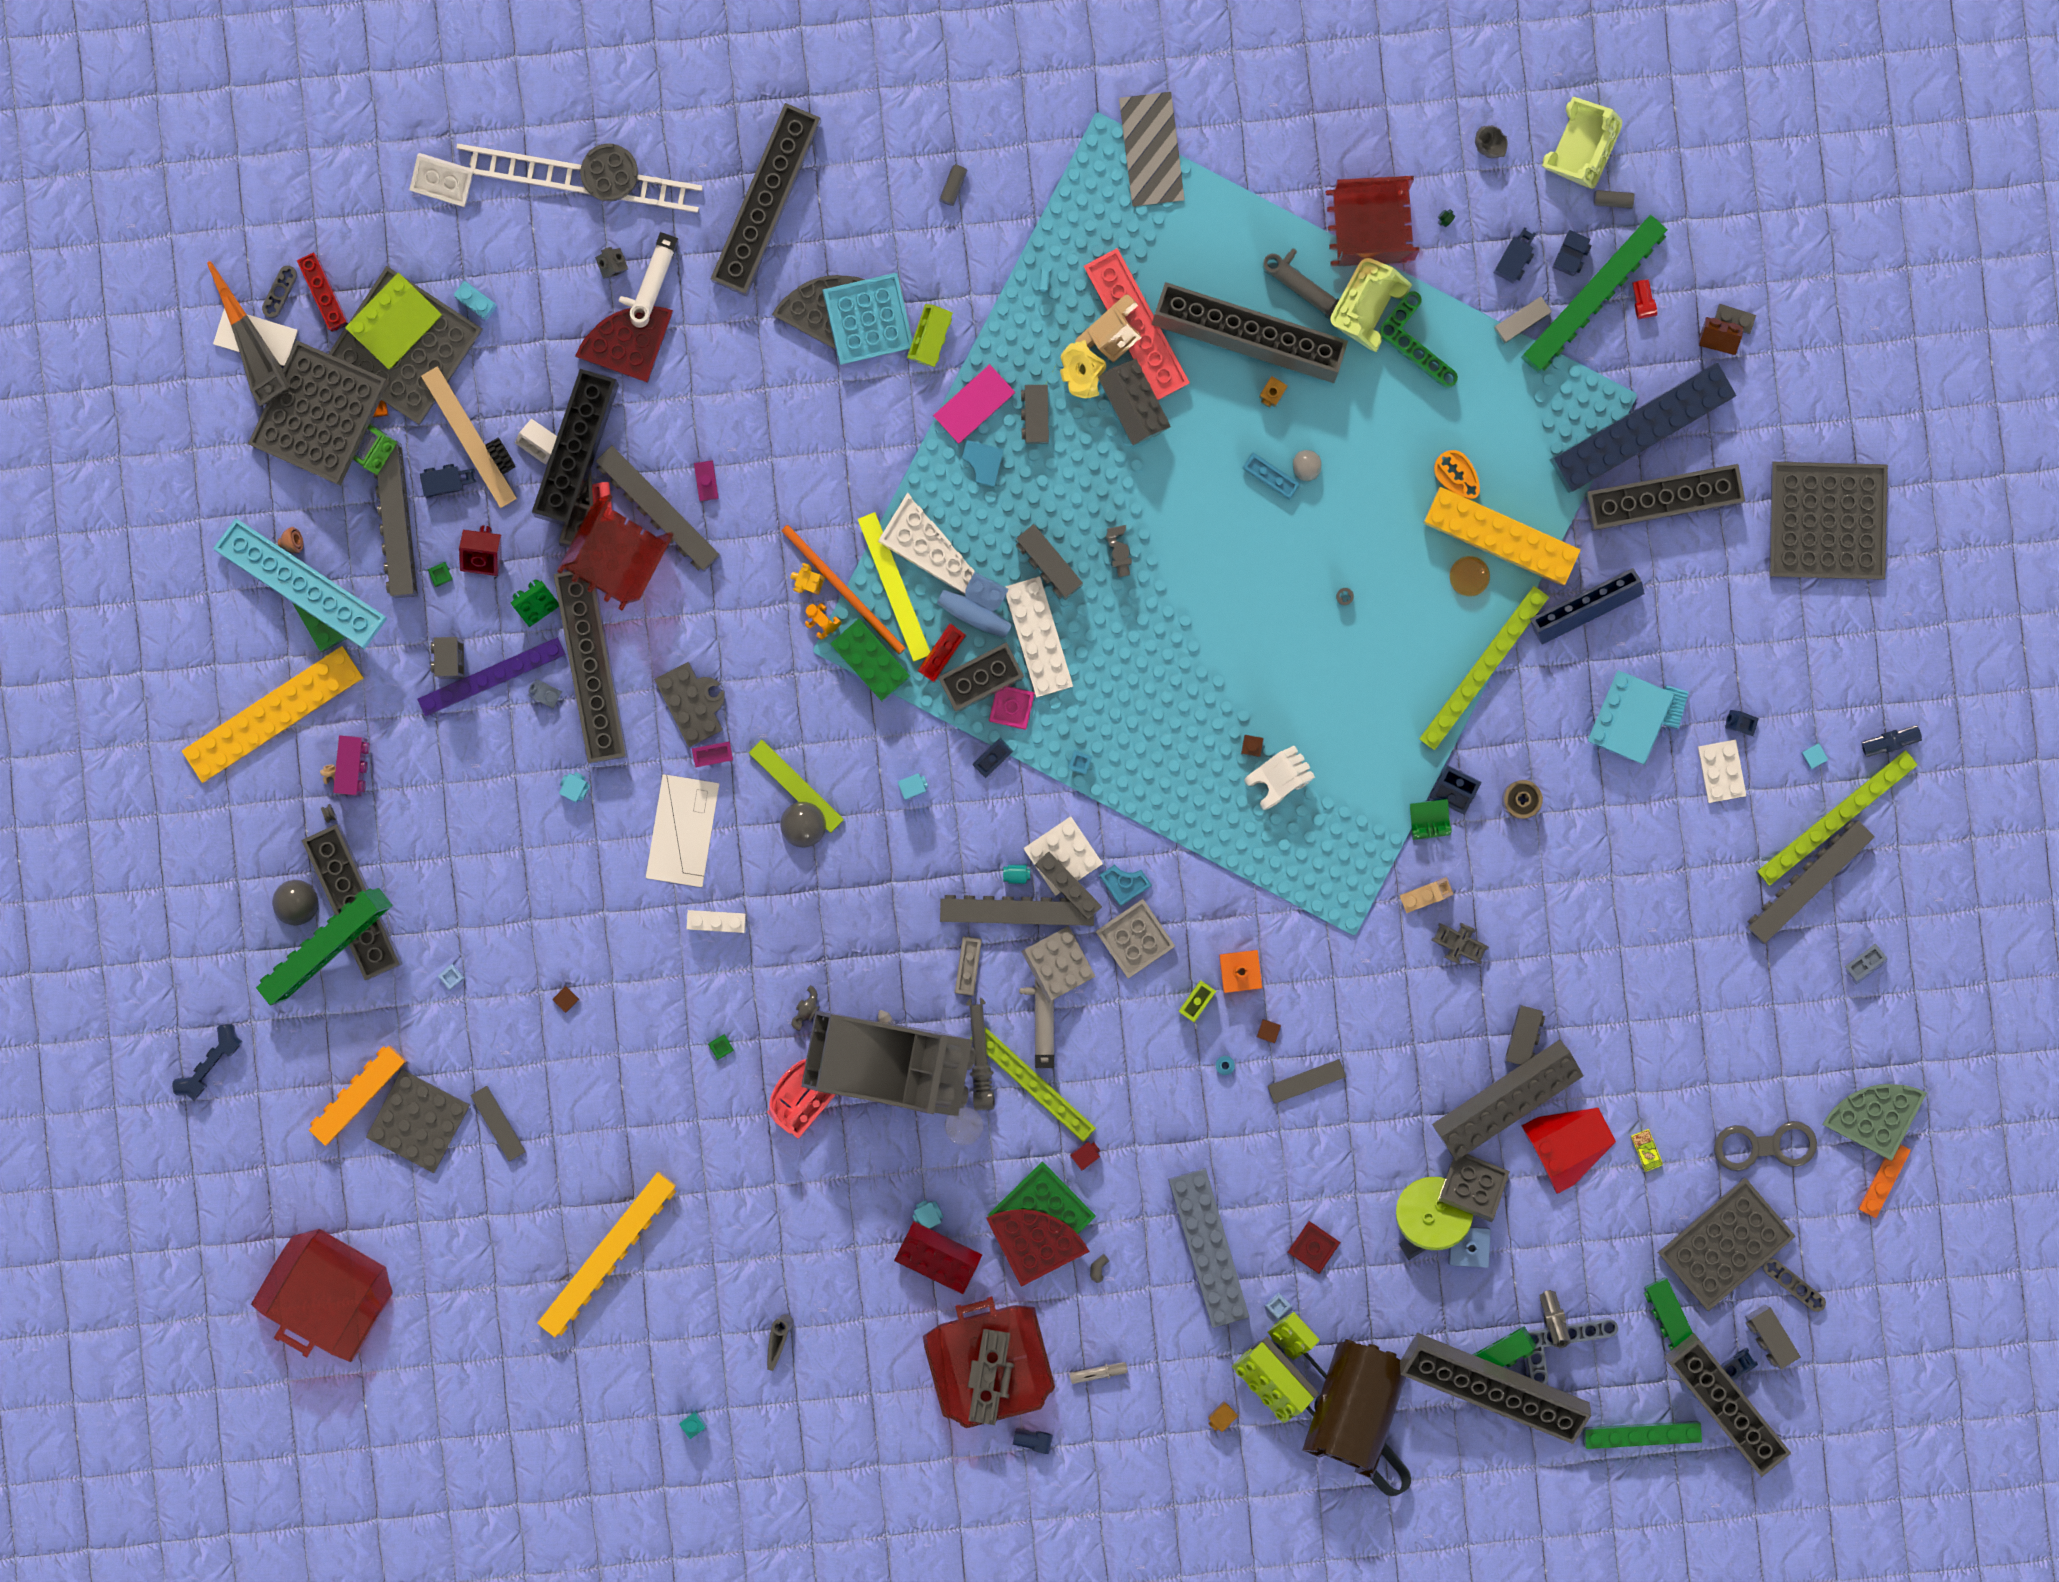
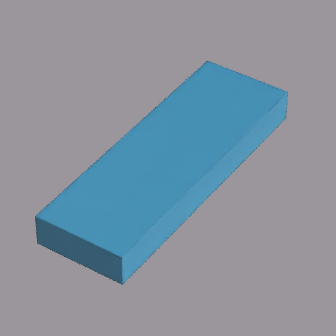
M1252 452L1242 467L1243 470L1288 500L1291 499L1300 485L1299 482L1254 452Z

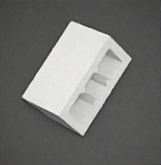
M531 418L519 432L515 444L546 465L549 462L557 436Z

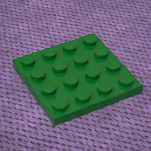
M1043 1161L988 1214V1216L1014 1209L1035 1210L1058 1218L1070 1226L1077 1234L1096 1217Z

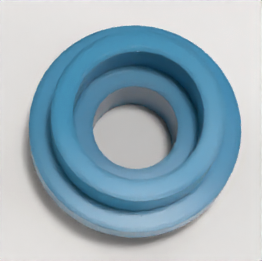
M1222 1056L1216 1061V1070L1220 1074L1229 1075L1233 1072L1235 1063L1231 1057ZM1223 1062H1228L1229 1067L1227 1069L1222 1068Z

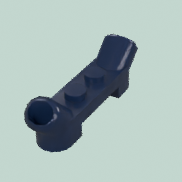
M226 1024L217 1027L219 1045L209 1050L206 1054V1061L204 1063L200 1062L193 1070L195 1074L192 1077L177 1078L173 1081L172 1087L175 1095H187L194 1101L204 1091L207 1085L202 1082L203 1078L224 1053L232 1056L243 1042L235 1036L234 1025Z

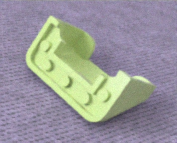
M1572 97L1566 106L1569 122L1556 151H1551L1544 156L1542 167L1575 183L1593 189L1600 179L1621 131L1622 119L1613 109Z
M1365 258L1358 264L1330 318L1331 323L1363 346L1377 352L1382 341L1381 334L1374 330L1390 298H1404L1412 284L1393 267L1371 258Z

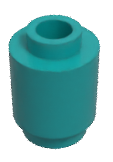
M1008 865V867H1003V882H1008V884H1026L1027 880H1030V869H1027V865Z

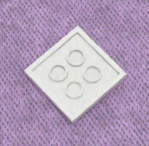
M1071 816L1023 848L1034 865L1047 852H1050L1077 881L1103 864ZM1037 868L1054 895L1056 896L1061 893Z

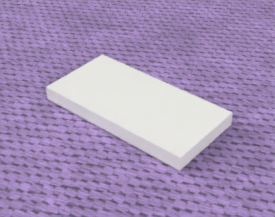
M224 308L213 344L239 352ZM247 315L279 364L284 366L295 344L298 330Z

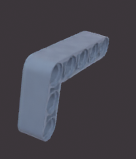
M1610 1318L1566 1325L1567 1330L1570 1328L1575 1330V1336L1570 1338V1343L1612 1337L1618 1332V1324ZM1608 1322L1613 1324L1611 1332L1604 1331V1326ZM1589 1325L1594 1327L1592 1335L1585 1334V1328ZM1547 1328L1529 1330L1530 1335L1535 1334L1538 1338L1533 1354H1540L1541 1357L1540 1361L1536 1364L1531 1362L1532 1355L1526 1358L1529 1378L1534 1379L1536 1373H1543L1544 1378L1541 1383L1547 1384L1548 1372L1544 1347L1554 1346L1553 1341L1547 1340V1334L1550 1331Z

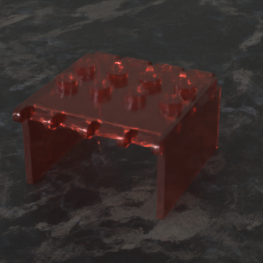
M1414 176L1337 179L1334 189L1325 191L1326 196H1333L1334 207H1327V212H1334L1335 225L1328 226V231H1335L1336 244H1330L1329 249H1337V261H1331V266L1358 265L1365 258H1371L1383 264L1407 263V261H1414L1416 259L1419 247H1413V244H1406V242L1413 241L1412 226L1405 225L1412 222L1411 207H1403V205L1410 204L1409 190L1414 181Z
M609 494L598 498L594 505L590 507L557 572L561 574L564 569L574 574L572 577L573 582L581 578L590 584L588 591L592 592L596 587L606 593L604 597L606 602L611 597L621 602L618 609L622 611L626 604L640 600L674 534L669 532L655 536L649 531L644 530L641 535L642 527L631 520H628L625 525L624 523L627 518L614 510L608 515L611 509L608 505L613 497Z

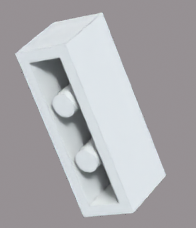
M688 910L687 929L745 933L747 914Z

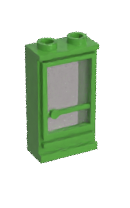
M370 423L353 460L363 466V468L378 475L396 446L397 441Z

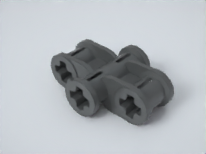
M1441 923L1438 924L1439 929L1431 941L1450 949L1444 958L1460 965V958L1463 955L1474 962L1482 963L1481 959L1485 951L1489 949V946L1471 939L1472 933L1476 932L1474 928L1460 923V929L1457 932Z

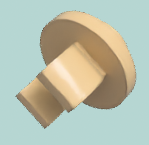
M326 765L320 771L321 776H324V784L330 782L329 777H332L333 780L335 779V765Z

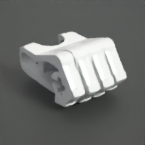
M1295 746L1277 753L1244 779L1245 784L1248 786H1254L1257 783L1268 785V795L1260 802L1262 810H1268L1275 806L1291 791L1302 789L1315 778L1311 771L1307 772L1310 769L1307 762L1302 764L1305 760L1301 753L1296 755L1298 750Z

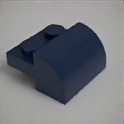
M1446 765L1430 798L1435 801L1448 799L1449 808L1465 815L1482 782Z

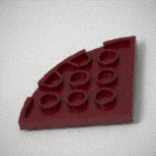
M653 306L648 324L639 328L631 323V308L623 309L599 322L579 346L575 355L576 358L648 383L673 310ZM641 312L635 314L637 319H642L645 316Z
M1014 1209L986 1217L1021 1287L1090 1252L1085 1242L1070 1226L1049 1214L1035 1210Z

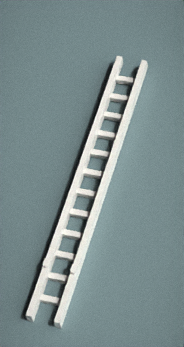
M457 143V150L473 152V156L470 159L471 169H474L473 175L589 194L585 187L570 185L572 171H580V164ZM479 153L492 155L489 171L476 169ZM497 157L511 159L508 174L495 172ZM516 160L530 162L527 178L514 176ZM535 163L549 165L546 181L532 179ZM554 166L567 168L565 184L551 182ZM638 175L637 181L643 182L640 197L627 195L620 199L699 213V207L683 205L686 189L702 192L703 186ZM648 183L662 185L659 200L645 198ZM667 186L680 188L678 204L664 201Z

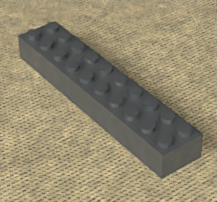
M787 103L784 104L710 278L713 283L746 297L748 296L820 126V117Z
M1167 282L1164 284L1152 321L1153 326L1331 383H1335L1348 343L1347 340Z
M592 567L553 574L588 763L592 764L628 757L594 570Z
M1420 1333L1415 1335L1400 1360L1402 1376L1571 1444L1575 1443L1591 1417L1590 1402Z

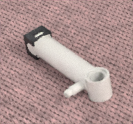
M660 232L636 300L622 296L619 298V302L632 307L630 310V320L636 327H644L649 322L650 314L669 264L679 244L677 237ZM641 312L645 316L642 319H637L635 314Z

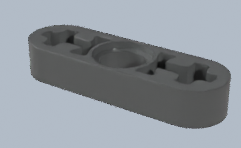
M283 266L280 269L263 303L262 311L269 318H276L280 314L297 279V271L291 266ZM291 270L293 277H288L286 280L289 286L287 287L283 283H279L280 280L284 282L286 278L284 272ZM277 287L285 289V294L282 297L275 296L274 292ZM271 297H273L277 301H281L280 304H278L277 302L275 303L274 308L276 309V311L268 314L269 310L267 309V306H272L274 303L273 300H270Z

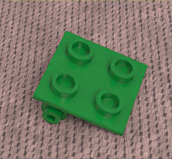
M1448 799L1410 804L1413 840L1451 835Z

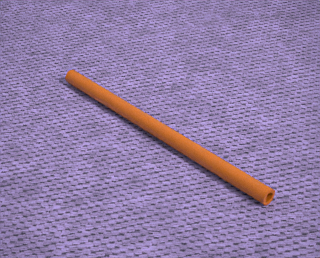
M786 525L781 530L900 655L906 648L789 525Z

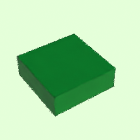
M446 562L427 569L435 587L453 580Z
M725 1034L708 1043L717 1060L734 1051Z

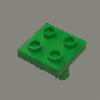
M537 579L533 580L535 586L531 582L529 583V590L525 593L521 590L517 591L519 597L514 593V600L510 602L528 627H531L559 607V602L543 581Z

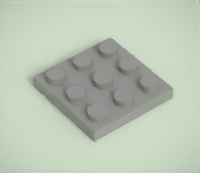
M1144 899L1096 930V933L1128 979L1175 947Z
M1069 926L1021 951L1048 1002L1096 977Z

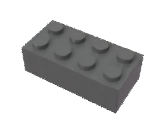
M1137 359L1113 367L1098 377L1132 445L1155 437L1171 427Z
M1034 524L1016 538V548L1022 555L1025 553L1028 555L1030 565L1035 570L1038 568L1042 572L1040 574L1041 578L1046 584L1051 583L1053 585L1052 591L1059 599L1063 597L1066 600L1083 586V582Z
M1007 642L938 677L956 713L1025 679Z

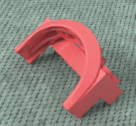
M806 1059L794 1064L780 1078L771 1094L769 1110L767 1111L775 1123L798 1139L836 1095L810 1090L800 1103L796 1105L808 1090L801 1087ZM781 1099H782L784 1102H786L789 1106H791L792 1108H789V1107H787L784 1103H782V1102H781Z

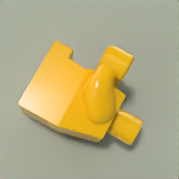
M803 563L799 573H791L790 579L795 580L793 591L803 593L806 590L819 595L825 577L811 572L812 568L810 565Z

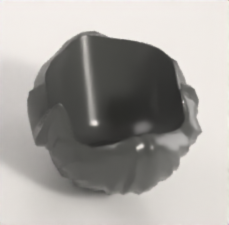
M1493 125L1481 126L1475 137V145L1479 153L1488 158L1505 156L1508 141L1507 136L1502 133L1501 129Z

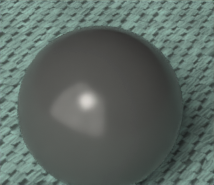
M797 802L790 805L784 811L780 821L782 835L790 844L805 848L813 846L821 840L826 830V821L822 811L816 805L809 802Z
M286 881L276 889L273 895L272 906L274 913L282 922L288 925L297 926L305 924L317 912V893L305 881Z

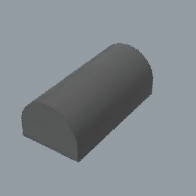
M957 164L952 166L939 198L940 202L954 206L968 171L966 168Z
M1596 190L1594 191V206L1632 209L1635 194Z

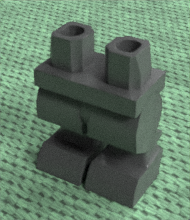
M1126 525L1107 528L1105 539L1109 548H1113L1111 553L1113 560L1111 562L1112 568L1117 569L1118 578L1129 576L1128 565L1132 564L1131 558H1128L1129 547L1124 543L1118 542L1116 539L1117 536H1123L1126 531Z

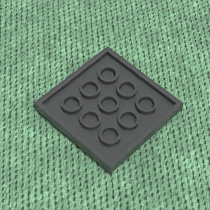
M402 1069L366 1138L435 1173L470 1104Z

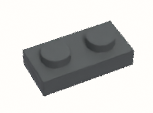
M1719 304L1715 318L1727 323H1736L1739 326H1743V332L1750 334L1756 315Z

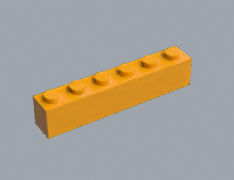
M391 1045L387 1046V1048L383 1046L376 1053L378 1057L373 1062L370 1060L363 1067L365 1071L360 1076L356 1074L351 1079L350 1083L352 1085L347 1090L343 1088L336 1097L338 1099L335 1103L330 1102L323 1109L325 1113L320 1118L317 1116L310 1123L312 1127L309 1131L325 1146L330 1144L407 1062Z

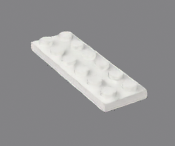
M1041 577L1006 586L1009 589L1006 598L1036 698L1073 687Z

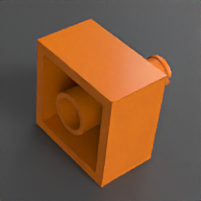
M1258 950L1219 954L1223 993L1262 988Z

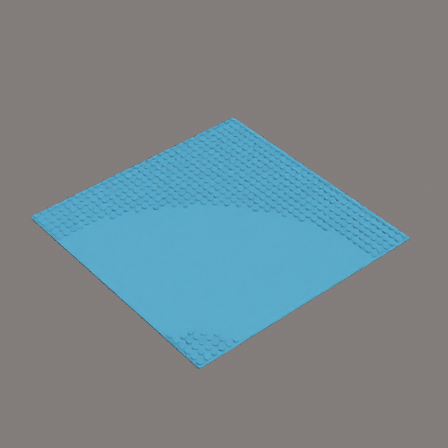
M1095 113L940 408L989 364L1015 391V394L960 444L934 419L880 521L882 531L884 532L906 494L909 493L913 501L921 507L925 515L933 521L950 541L954 549L962 555L966 563L975 572L1004 587L1039 577L1042 573L1038 568L1035 570L1028 562L1029 557L1026 553L1022 555L1016 548V538L1034 524L1083 582L1081 588L1064 600L1063 597L1059 599L1052 591L1054 587L1051 583L1046 584L1041 578L1073 687L1037 698L1034 694L1026 730L989 722L995 694L956 713L938 677L935 682H932L918 672L926 657L913 662L868 546L847 587L906 649L899 655L841 595L829 619L834 622L833 618L837 617L842 624L833 633L830 632L824 639H818L813 651L815 654L857 675L830 643L859 618L911 676L892 693L895 696L989 745H992L1001 738L1013 750L1010 756L1349 934L1355 935L1412 829L1410 804L1426 802L1490 677L1435 750H1432L1420 741L1419 738L1533 586L1538 587L1543 578L1423 524L1439 487L1445 488L1434 475L1435 461L1442 453L1449 450L1463 453L1472 463L1479 479L1480 493L1471 501L1562 541L1593 480L1568 493L1549 459L1627 415L1637 398V394L1562 354L1558 357L1554 355L1550 359L1551 365L1545 371L1541 369L1539 372H1536L1521 358L1535 342L1534 339L1520 333L1504 344L1494 329L1501 322L1179 155L1184 200L1133 207L1122 124L1101 113ZM1118 248L1153 315H1155L1164 284L1167 282L1347 340L1348 343L1335 383L1161 328L1190 384L1158 400L1171 427L1155 437L1132 445L1100 381H1098L1097 385L1099 395L1092 398H1080L1072 395L1069 392L1068 382L1062 381L1060 370L1064 368L1061 361L1062 352L1069 344L1075 343L1076 339L1107 311L1083 266ZM1295 249L1297 253L1289 265L1339 300L1358 264L1363 259L1371 258L1393 267L1412 284L1409 292L1416 291L1422 298L1420 306L1402 329L1457 373L1458 380L1456 384L1451 388L1441 386L1383 339L1377 352L1343 333L1332 325L1331 320L1324 313L1275 277L1267 274L1263 269L1265 257L1273 253L1279 255L1283 260L1288 252ZM1275 260L1267 262L1268 267L1271 269L1278 267V263ZM1042 270L1049 271L1047 292H1040ZM1410 296L1407 298V302L1409 305L1414 306L1417 304V299ZM1390 298L1374 330L1379 332L1382 324L1403 298ZM1402 311L1395 313L1398 320L1402 321L1405 319V314ZM1390 326L1383 328L1386 335L1390 336L1394 332ZM1401 338L1398 341L1399 345L1404 348L1409 344L1405 338ZM1096 344L1089 349L1105 361L1106 369L1103 373L1113 367L1133 360L1128 350L1113 363L1098 349ZM1414 351L1413 355L1416 359L1423 358L1422 351ZM1429 363L1428 367L1431 371L1438 370L1437 363ZM1444 375L1443 379L1446 383L1453 382L1452 375ZM1273 376L1288 385L1276 407L1271 406L1269 408L1261 403L1262 399L1259 396L1270 377ZM1025 385H1048L1049 444H1026V440H1022V428H1025V420H1021V409H1025V401H1021V390H1025ZM967 440L1004 449L994 487L976 483L974 468L969 462L962 459ZM1303 450L1314 451L1321 459V472L1316 479L1311 481H1302L1294 474L1293 459L1298 452ZM1252 452L1300 483L1290 500L1242 469ZM1442 457L1443 462L1441 464L1443 466L1448 465L1449 469L1447 471L1449 473L1454 472L1456 475L1454 479L1462 481L1463 473L1456 472L1457 466L1455 464L1453 466L1450 465L1449 461L1451 459L1449 457ZM1467 486L1468 491L1466 493L1468 495H1475L1474 490L1476 488L1474 486ZM1126 525V531L1123 536H1117L1116 539L1118 542L1128 545V558H1131L1132 564L1128 565L1130 575L1118 578L1117 569L1112 568L1111 562L1113 560L1111 553L1113 548H1109L1105 539L1107 535L1106 530L1107 528ZM890 550L930 652L949 624H952L966 634L939 676L1007 642L1025 678L1009 687L1035 692L1006 596L1000 607L994 610L995 613L1012 624L1007 636L1002 638L983 632L961 621L939 606L937 601L943 590L962 596L965 595ZM1342 588H1348L1354 594L1353 601L1346 606L1339 604L1336 599L1337 592ZM1343 591V594L1340 593L1343 602H1347V599L1350 600V596L1347 595L1348 592ZM1244 735L1264 738L1260 757L1241 754ZM1295 746L1298 750L1296 755L1300 753L1303 755L1305 760L1302 764L1304 762L1309 764L1310 769L1307 772L1311 771L1315 778L1302 789L1291 791L1275 806L1268 810H1262L1260 802L1268 795V785L1257 783L1254 786H1248L1245 784L1244 779L1277 753ZM1074 750L1092 756L1086 775L1068 769Z

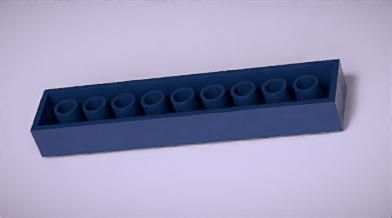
M1718 363L1712 364L1549 460L1568 493L1573 492L1737 395Z

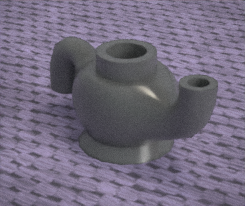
M811 985L807 989L810 997L805 1001L801 1000L796 1007L798 1014L791 1022L792 1027L797 1031L801 1030L803 1026L801 1023L804 1020L811 1022L814 1019L815 1011H818L820 1006H817V991Z

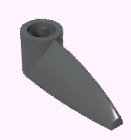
M787 1314L778 1317L771 1327L767 1356V1370L770 1371L774 1370L784 1348L788 1331L794 1326L793 1318Z

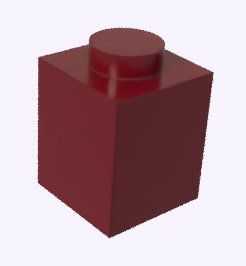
M1087 1141L1071 1153L1070 1156L1082 1171L1100 1158L1098 1154L1100 1149L1094 1142L1090 1144Z

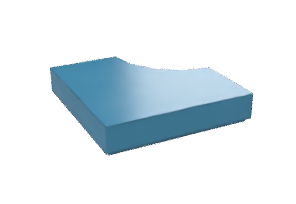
M969 440L966 441L962 459L969 462L974 468L976 483L995 486L1004 449Z
M1113 865L1099 875L1120 907L1152 886L1142 870L1127 873Z

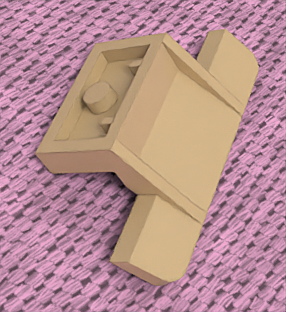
M1124 295L1086 329L1075 342L1085 340L1088 349L1096 344L1098 349L1114 363L1142 338L1140 333L1125 318L1138 304L1131 296Z

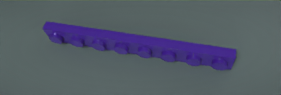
M557 637L422 696L417 700L426 717L563 657L566 654Z

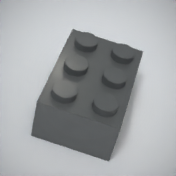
M434 637V642H431L430 645L431 654H434V661H431V672L440 679H463L464 640L458 637Z
M1763 1305L1745 1316L1748 1320L1745 1322L1748 1329L1754 1334L1756 1333L1758 1338L1755 1340L1761 1349L1763 1348L1764 1351H1767L1768 1354L1765 1356L1771 1365L1783 1369L1801 1358L1771 1307Z

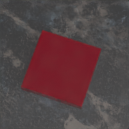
M1308 1221L1287 1253L1320 1274L1341 1242Z

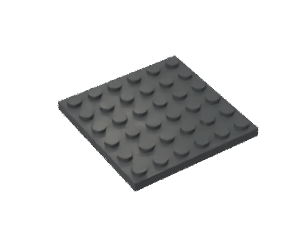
M388 266L385 267L350 322L387 285L397 272ZM407 280L442 316L390 370L346 328L328 354L389 380L381 400L420 425L436 402L421 376L438 366L448 383L483 329Z
M296 340L282 371L290 388L266 404L248 444L341 486L389 380Z
M1772 462L1769 577L1885 580L1888 465Z

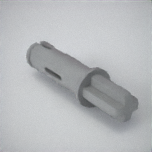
M1126 1362L1111 1365L1106 1363L1105 1366L1071 1372L1070 1378L1072 1384L1106 1377L1110 1379V1376L1127 1373L1128 1369Z

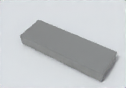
M1540 296L1496 325L1494 329L1505 344L1551 314L1552 311Z
M966 936L962 938L955 993L974 996L982 939Z

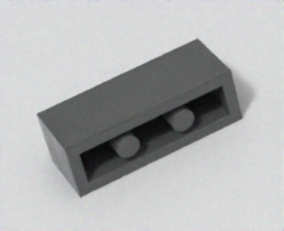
M1025 385V390H1021V401H1025V409H1021V420H1025V428H1022V440H1026V444H1049L1048 385Z
M1519 1005L1505 1061L1522 1065L1535 1056L1533 1048L1534 1045L1539 1043V1026L1543 1027L1545 1021L1543 1011Z

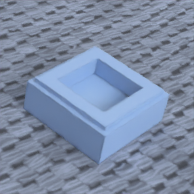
M453 963L438 975L439 979L449 990L453 989L465 978Z
M1279 1292L1265 1305L1278 1320L1292 1307Z

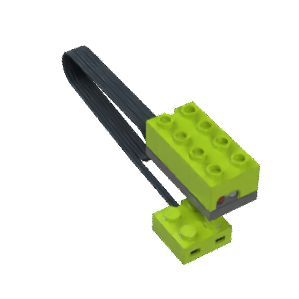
M1295 1312L1276 1322L1267 1332L1272 1340L1292 1360L1297 1359L1303 1354L1326 1379L1327 1374L1307 1353L1320 1341L1319 1338ZM1268 1337L1249 1347L1231 1366L1236 1374L1248 1384L1249 1388L1261 1398L1263 1404L1268 1406L1276 1418L1283 1423L1290 1420L1293 1416L1295 1417L1302 1413L1305 1408L1314 1416L1315 1412L1309 1404L1319 1394L1318 1391ZM1319 1395V1396L1316 1398V1400H1315V1404H1314V1409H1315V1410H1316V1407H1317V1404H1318L1320 1395ZM1385 1442L1382 1455L1399 1474L1402 1481L1400 1490L1394 1489L1377 1470L1374 1478L1371 1480L1384 1494L1397 1496L1410 1487L1411 1474L1404 1463Z

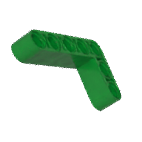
M1411 291L1405 295L1385 320L1379 333L1383 340L1445 388H1451L1458 380L1457 373L1402 329L1422 301L1419 293ZM1410 296L1415 297L1417 304L1414 306L1409 305L1407 298ZM1402 311L1405 314V319L1402 321L1398 320L1395 313ZM1390 326L1394 332L1390 336L1386 335L1383 328ZM1399 339H1407L1408 346L1405 348L1401 347L1398 343ZM1415 350L1423 352L1422 359L1414 357L1413 353ZM1430 362L1438 364L1437 371L1429 369L1428 365ZM1445 374L1453 376L1452 383L1444 381L1443 377Z

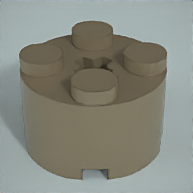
M1519 780L1509 784L1502 796V804L1505 811L1517 819H1526L1534 816L1540 810L1543 803L1540 789L1528 780ZM1523 794L1524 798L1527 799V802H1523V804L1521 805V802L1518 801V797H1521Z

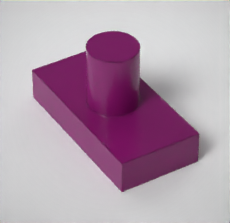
M713 460L694 463L699 501L719 499Z
M730 741L692 748L695 768L733 761Z

